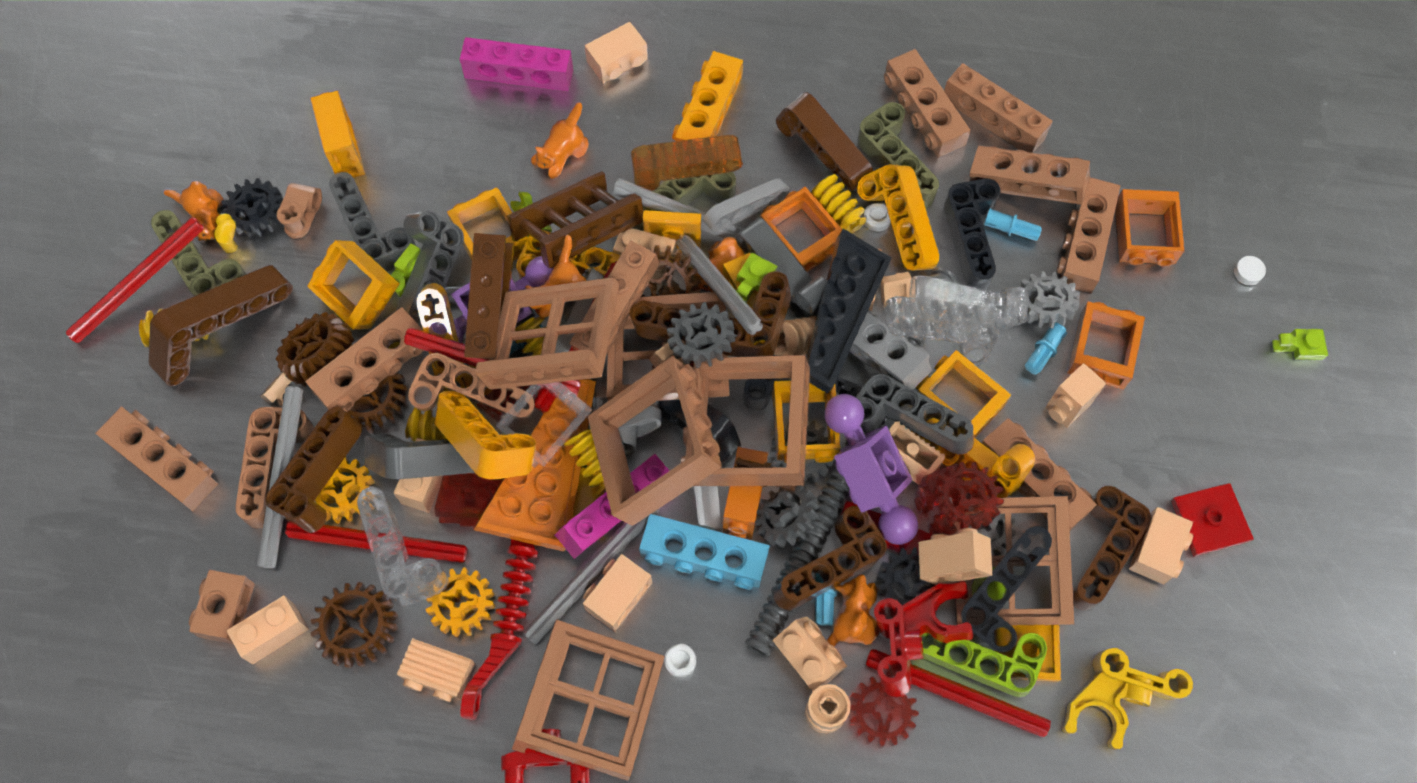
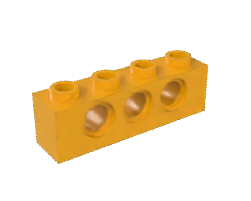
M713 51L709 61L705 60L701 68L702 77L700 81H695L693 85L691 102L685 103L682 111L683 120L681 124H676L673 130L672 140H675V152L690 157L699 152L710 153L743 76V60Z

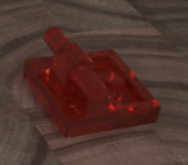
M476 473L443 475L434 507L435 516L439 517V523L460 524V527L475 528L504 478L485 479Z

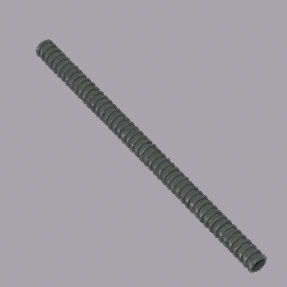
M933 268L927 280L928 282L917 299V304L914 305V311L910 313V318L907 319L906 325L902 329V333L907 337L908 342L914 346L920 345L923 347V342L926 341L927 335L935 323L934 320L937 319L938 313L942 309L941 306L944 305L945 299L952 289V284L955 283V275L946 268ZM897 356V357H895V358H893V359H899V358H901L902 356ZM878 391L875 393V395L881 396L886 394L887 392ZM864 414V419L869 418L871 415ZM885 417V419L882 421V423L880 424V426H879L878 428H881L882 425L885 424V422H886V417ZM836 463L833 466L834 470L829 474L830 478L825 482L827 487H823L821 490L823 495H819L817 498L820 507L815 512L819 515V518L811 521L814 529H806L804 531L806 536L804 540L798 536L796 540L798 544L793 545L792 548L794 552L789 553V561H785V569L780 571L781 578H777L775 581L777 586L788 574L818 559L817 553H821L823 549L821 545L826 543L827 539L825 537L831 533L829 528L834 527L835 522L833 520L838 519V512L842 511V504L846 503V496L850 495L849 486L844 476L839 474ZM799 585L797 588L793 589L792 591H788V590H787V592H788L789 594H790V593H795V594H797V592L801 589V588H800L801 585ZM777 586L772 587L771 592L773 594L768 595V604L763 605L764 612L759 613L758 618L760 620L755 621V630L750 631L749 635L751 638H747L745 641L750 650L763 656H770L772 652L770 647L775 646L772 640L780 634L779 629L784 628L785 624L783 621H787L789 618L787 613L792 612V610L780 608L775 603L774 591Z

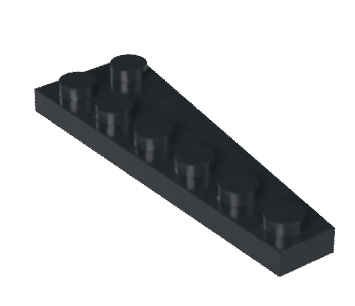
M844 228L836 240L806 357L810 367L809 383L827 394L833 388L892 259Z

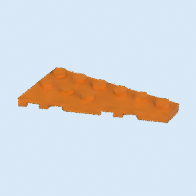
M589 379L579 380L581 385L576 397L558 393L548 412L543 413L530 435L536 440L531 472L522 476L504 478L473 530L563 552L566 550L555 534L573 517L581 466L578 467L576 462L581 455L571 456L569 452L574 445L565 446L564 444L588 429V415L591 413L596 381Z

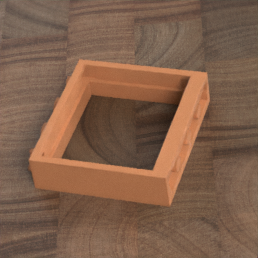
M806 356L723 358V361L714 358L712 359V366L709 367L706 361L701 363L700 368H696L694 363L693 370L696 374L694 380L697 389L704 398L702 405L706 415L709 380L791 378L786 468H719L694 486H804L810 367ZM684 427L683 430L686 456L681 457V463L696 454L688 427Z
M673 356L588 415L612 516L632 526L722 467L718 455L720 448L713 439L710 430L712 423L705 414L702 405L704 398L697 389L694 380L696 378L695 371L689 364L685 365ZM676 388L696 454L635 494L618 428Z

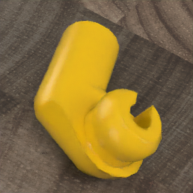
M220 214L216 218L217 227L214 237L226 253L231 254L238 247L233 239L236 223L229 214Z

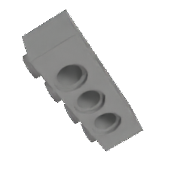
M867 312L850 352L877 373L889 376L914 389L932 371L928 352L920 345L914 346L908 342L907 337L900 330L895 329L893 331L878 314L872 315ZM897 356H902V357L899 358V359H893V358H895V357H897Z

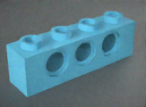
M650 514L639 549L640 556L644 557V560L650 564L661 566L663 563L674 565V569L683 573L691 574L692 571L704 573V577L718 582H721L722 579L734 581V585L739 588L751 590L753 587H760L770 545ZM676 540L683 546L680 550L672 552L666 548V544ZM701 548H706L712 552V556L702 560L695 553ZM730 556H736L741 559L742 564L739 567L732 568L726 564L725 560Z

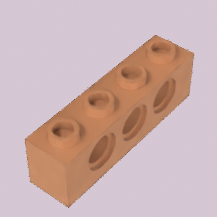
M911 50L888 60L884 81L887 87L892 88L897 95L898 103L907 110L913 126L919 129L924 136L926 146L933 150L938 158L966 146L971 132L970 128L917 50Z
M964 63L958 67L946 82L944 92L957 110L1017 149L1034 153L1046 139L1053 122L1051 119Z
M978 146L970 170V180H995L1000 186V193L1083 205L1090 179V161L1077 157L1066 158L1052 154L1029 153L1023 150L999 149L994 146Z
M1090 177L1083 205L1077 204L1076 210L1072 209L1068 226H1072L1071 232L1065 235L1062 249L1066 250L1065 257L1061 256L1056 273L1060 274V279L1064 276L1068 277L1067 284L1075 283L1076 290L1092 294L1100 280L1121 185ZM1077 256H1081V257H1083L1085 260H1081V259H1079Z
M631 240L608 278L614 277L619 287L606 355L630 316L629 313L632 305L638 302L660 265L656 253ZM595 298L581 323L593 322L598 298ZM591 331L574 334L569 342L574 351L588 349Z
M401 307L305 382L328 410L338 406L347 412L353 407L355 401L364 394L373 392L382 380L387 376L396 374L405 362L424 351L404 343V336L408 328L412 327L422 331L423 329ZM400 342L398 347L388 349L391 344ZM376 361L373 366L365 368L368 362ZM352 379L349 385L341 387L343 381Z
M121 406L95 434L193 512L218 485L210 477L214 471L200 460L197 464H194L189 460L192 454L179 443L175 447L171 446L168 443L170 437L157 426L153 430L146 425L149 420L137 410L129 413ZM142 436L140 441L134 444L135 439ZM164 452L163 456L155 461L156 456ZM186 469L183 476L176 478L181 470Z
M1008 418L982 441L983 445L999 457L1017 444H1024L1033 451L1035 455L1034 466L1017 490L1024 497L1055 496L1054 492H1060L1064 496H1068L1070 531L1096 507L1097 504L1093 501L1091 494L1086 489L1079 488L1071 480L1068 471L1062 466H1057L1049 458L1047 451L1041 445L1035 444L1027 436L1025 429L1018 423H1013ZM1032 470L1041 472L1044 480L1035 478ZM1041 513L1047 519V513Z

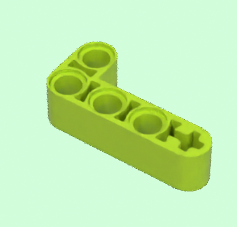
M924 633L922 640H926L928 636H933L929 633ZM1028 633L1020 638L1012 658L968 640L947 643L944 649V656L939 655L943 642L936 640L934 637L933 644L935 645H930L928 649L923 647L925 660L1015 697H1024L1031 692L1047 653L1046 641L1035 633ZM1027 643L1036 645L1040 652L1039 656L1034 658L1026 656L1022 646ZM953 648H962L967 653V658L963 662H955L951 659L949 652ZM985 660L993 661L997 665L998 671L993 675H987L980 669V663ZM1014 673L1026 675L1029 682L1028 686L1024 688L1016 687L1011 681V675Z

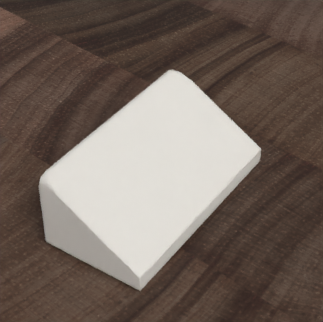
M694 486L698 526L720 532L722 524L718 487Z

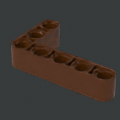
M268 265L159 311L150 322L149 366L166 385L176 386L182 383L190 372L192 341L284 301L292 293L293 285L273 265Z
M772 271L762 279L753 307L754 313L760 318V323L763 325L762 330L757 331L754 335L748 334L736 318L729 317V320H732L734 325V334L737 336L735 337V342H730L732 351H723L722 354L734 357L774 355L791 300L789 281L784 273ZM776 288L782 289L779 292H771L773 289ZM641 300L632 305L629 315L639 336L668 343L667 329L673 328L668 327L672 324L671 319H680L679 310L681 309L686 312L691 310ZM767 314H773V315H774L773 317L768 318V319L762 318V317H764V316L767 315ZM650 317L647 321L641 322L643 318ZM717 325V332L721 334V328ZM682 336V340L686 343L685 336ZM759 340H764V341H766V342H765L764 344H762V345H755V344H754V343H756V342L759 341Z

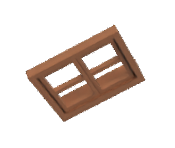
M614 277L506 292L499 319L496 360L490 359L489 361L478 362L475 374L490 390L602 377L619 287L618 282ZM598 298L593 322L560 326L565 302ZM552 304L547 328L515 332L520 308ZM591 331L588 349L555 353L558 335ZM544 337L541 355L508 359L512 341Z
M714 292L640 297L638 300L652 301L690 309L691 304H694L696 309H701L703 302H706L710 310L714 305H718L720 313L726 311V306ZM630 316L608 352V401L632 385H623L624 361L650 359L657 351L624 352V329H635ZM650 317L643 318L641 322L647 321ZM722 354L723 358H728V355ZM709 380L708 398L730 396L729 380ZM676 388L658 401L678 400L679 396Z
M1068 496L952 499L953 535L958 534L960 529L969 528V514H1005L1006 553L1012 547L1011 513H1047V526L1052 538V545L1049 549V555H1044L1036 566L1050 567L1052 608L1015 609L1014 592L1008 600L1009 609H1001L997 614L1010 625L1074 624ZM1027 555V556L1030 558L1031 562H1032L1035 557H1034V556H1031V555ZM991 556L992 567H996L1004 556ZM1012 557L1007 562V569L1014 575L1013 566L1025 565L1020 558ZM972 579L964 581L968 588V598L965 600L956 599L957 625L963 624L961 610L972 597ZM971 607L966 613V618L970 624L979 625L983 622L985 614L982 609H973Z
M556 619L512 749L524 753L526 748H530L628 781L631 777L665 656ZM570 644L604 655L592 692L558 681ZM610 658L643 668L633 705L599 694ZM553 693L588 705L576 743L541 732ZM594 707L629 718L618 757L583 746Z

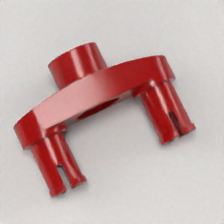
M560 729L541 730V732L561 738ZM526 748L524 753L514 751L501 757V771L504 772L505 783H524V771L527 768L558 765L570 767V783H590V768L530 748Z

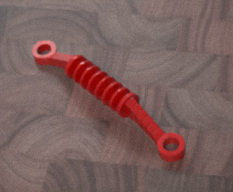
M511 539L507 553L514 556L515 559L505 560V565L512 568L513 571H505L502 576L510 580L511 583L501 584L500 586L502 591L509 594L498 597V602L506 605V608H498L495 611V614L503 617L504 620L493 622V626L500 629L501 633L491 634L490 640L492 642L489 656L463 692L460 709L461 718L477 719L481 707L482 689L521 645L522 639L513 634L514 632L524 631V626L517 623L516 620L526 619L527 615L518 610V608L529 605V601L521 598V595L531 594V589L524 586L523 583L533 582L534 577L525 573V571L535 570L536 567L535 564L527 561L528 559L538 557V551L533 544Z

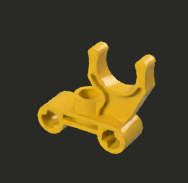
M1118 648L1106 649L1096 654L1093 659L1092 666L1096 673L1094 678L1067 704L1066 718L1061 729L1066 734L1075 733L1077 731V718L1080 712L1089 706L1099 707L1109 715L1113 724L1112 734L1107 742L1108 747L1113 750L1121 749L1129 721L1125 710L1120 705V699L1140 706L1150 707L1152 695L1166 700L1184 698L1193 689L1192 678L1182 669H1173L1154 676L1130 668L1128 656L1124 651ZM1107 656L1112 657L1111 663L1116 665L1114 672L1110 671V665L1105 663ZM1175 678L1178 683V690L1172 691L1169 686V680Z

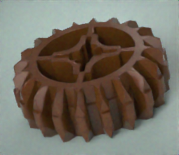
M656 245L654 253L657 254L660 265L666 266L660 271H655L647 286L651 290L650 296L700 293L701 289L696 285L701 283V277L694 276L698 269L695 266H689L692 260L691 257L688 256L681 260V249L677 250L675 255L671 254V246H667L665 252H661L659 245ZM675 269L682 275L685 281V290L679 288V284L672 278ZM667 276V284L663 285L656 293L657 283L660 284Z
M327 312L321 315L315 313L310 319L305 317L301 324H296L292 331H287L288 336L281 340L282 346L276 350L278 352L275 359L278 362L277 367L281 373L284 372L285 377L291 382H294L296 385L301 384L304 387L308 386L305 382L352 346L355 339L352 336V331L349 329L350 327L334 313L330 315Z
M376 361L368 362L365 368L373 366ZM399 371L394 375L387 376L370 393L374 400L369 396L365 397L363 395L347 411L362 425V431L366 427L368 433L373 434L375 426L385 430L384 423L386 421L395 424L393 415H402L403 410L400 405L407 404V399L404 395L408 393V388L404 385V376L399 374ZM352 379L343 381L341 387L349 385ZM389 386L388 395L385 401L382 403L381 397L386 392L385 389Z
M357 582L353 589L350 583H345L344 592L342 593L338 588H333L332 593L334 597L332 599L322 596L323 602L326 603L324 608L320 606L315 607V612L320 615V618L311 619V624L319 627L310 632L311 637L318 639L314 644L315 648L323 650L322 657L326 660L332 658V663L336 666H339L344 661V666L348 669L353 667L355 660L359 667H365L366 657L373 663L377 662L375 653L379 650L382 654H386L388 651L383 646L385 641L388 643H394L395 641L389 635V632L398 630V626L391 622L398 618L396 611H390L394 607V603L392 600H386L387 594L383 590L377 592V588L372 584L365 589V585L362 582ZM366 602L364 606L360 604L354 610L344 609V607L352 603ZM377 611L378 625L375 633L372 634L369 626L374 618L373 614ZM337 615L340 623L338 629L334 632L336 636L332 638V624ZM346 617L360 624L359 627L364 632L361 633L359 630L350 627L351 623L346 620ZM357 639L366 641L365 644L356 648H343L345 644L349 645Z

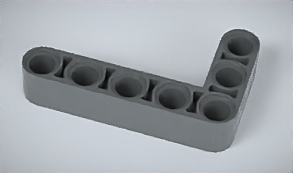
M376 433L364 436L365 467L384 478L409 479L475 473L447 439L406 442L391 434Z

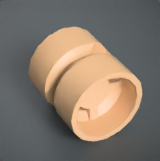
M825 684L816 688L805 706V717L810 727L819 733L825 734L837 731L850 713L851 704L848 695L836 685Z

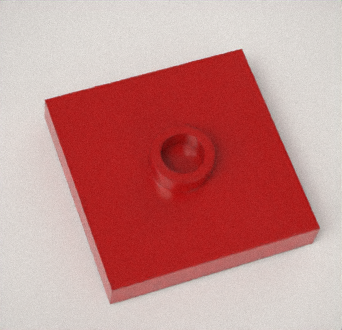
M1230 483L1177 496L1170 500L1176 515L1193 522L1189 532L1193 534V539L1189 546L1193 557L1249 543L1254 540Z

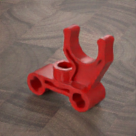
M964 581L954 584H937L902 606L897 600L891 598L883 599L876 604L874 615L879 631L884 637L890 639L891 656L882 659L877 670L887 695L901 697L911 689L910 660L924 659L922 635L924 633L931 634L936 640L943 643L958 640L970 641L973 639V630L970 623L965 622L956 626L946 625L936 617L937 609L945 601L950 599L965 600L968 598V588Z

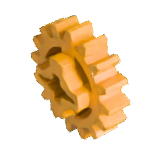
M345 457L314 502L326 510V521L332 516L333 520L340 524L342 517L345 516L351 522L353 521V513L356 512L362 516L364 513L361 507L363 505H372L367 497L375 495V490L370 487L375 481L371 475H368L370 471L365 465L360 467L361 464L357 459H354L349 464V460ZM343 472L356 475V477H354L353 475L346 476L343 474ZM325 503H328L329 505L336 503L339 507H331L326 505Z
M466 567L462 568L460 574H456L452 568L449 573L450 577L445 578L440 574L438 577L441 583L429 586L434 591V595L425 597L426 601L432 604V606L426 608V612L429 616H434L431 622L435 627L441 624L440 631L443 634L448 633L451 629L452 635L456 638L459 637L461 630H464L467 636H471L472 627L475 626L481 631L483 629L480 623L481 620H491L487 609H495L496 605L488 599L494 597L495 593L492 589H486L490 583L486 578L480 580L481 575L478 571L475 570L469 576V571ZM470 584L479 590L481 597L471 594ZM464 597L466 602H462L460 607L457 608L455 602H460L461 598ZM441 608L450 610L449 616L451 620L443 616ZM476 612L471 618L467 619L470 615Z

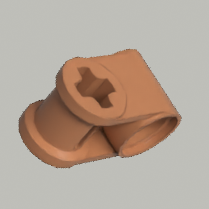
M290 183L288 185L285 197L280 208L277 210V219L284 225V231L288 237L299 239L309 232L313 219L322 203V191L320 188L297 183Z

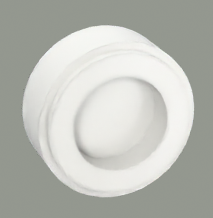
M873 203L865 209L863 217H866L867 220L864 225L869 230L881 232L889 227L891 221L885 204Z
M1254 256L1241 258L1234 268L1236 279L1242 284L1249 286L1258 284L1266 274L1264 263Z
M685 644L673 645L665 654V667L672 676L686 677L695 669L696 655L692 648Z

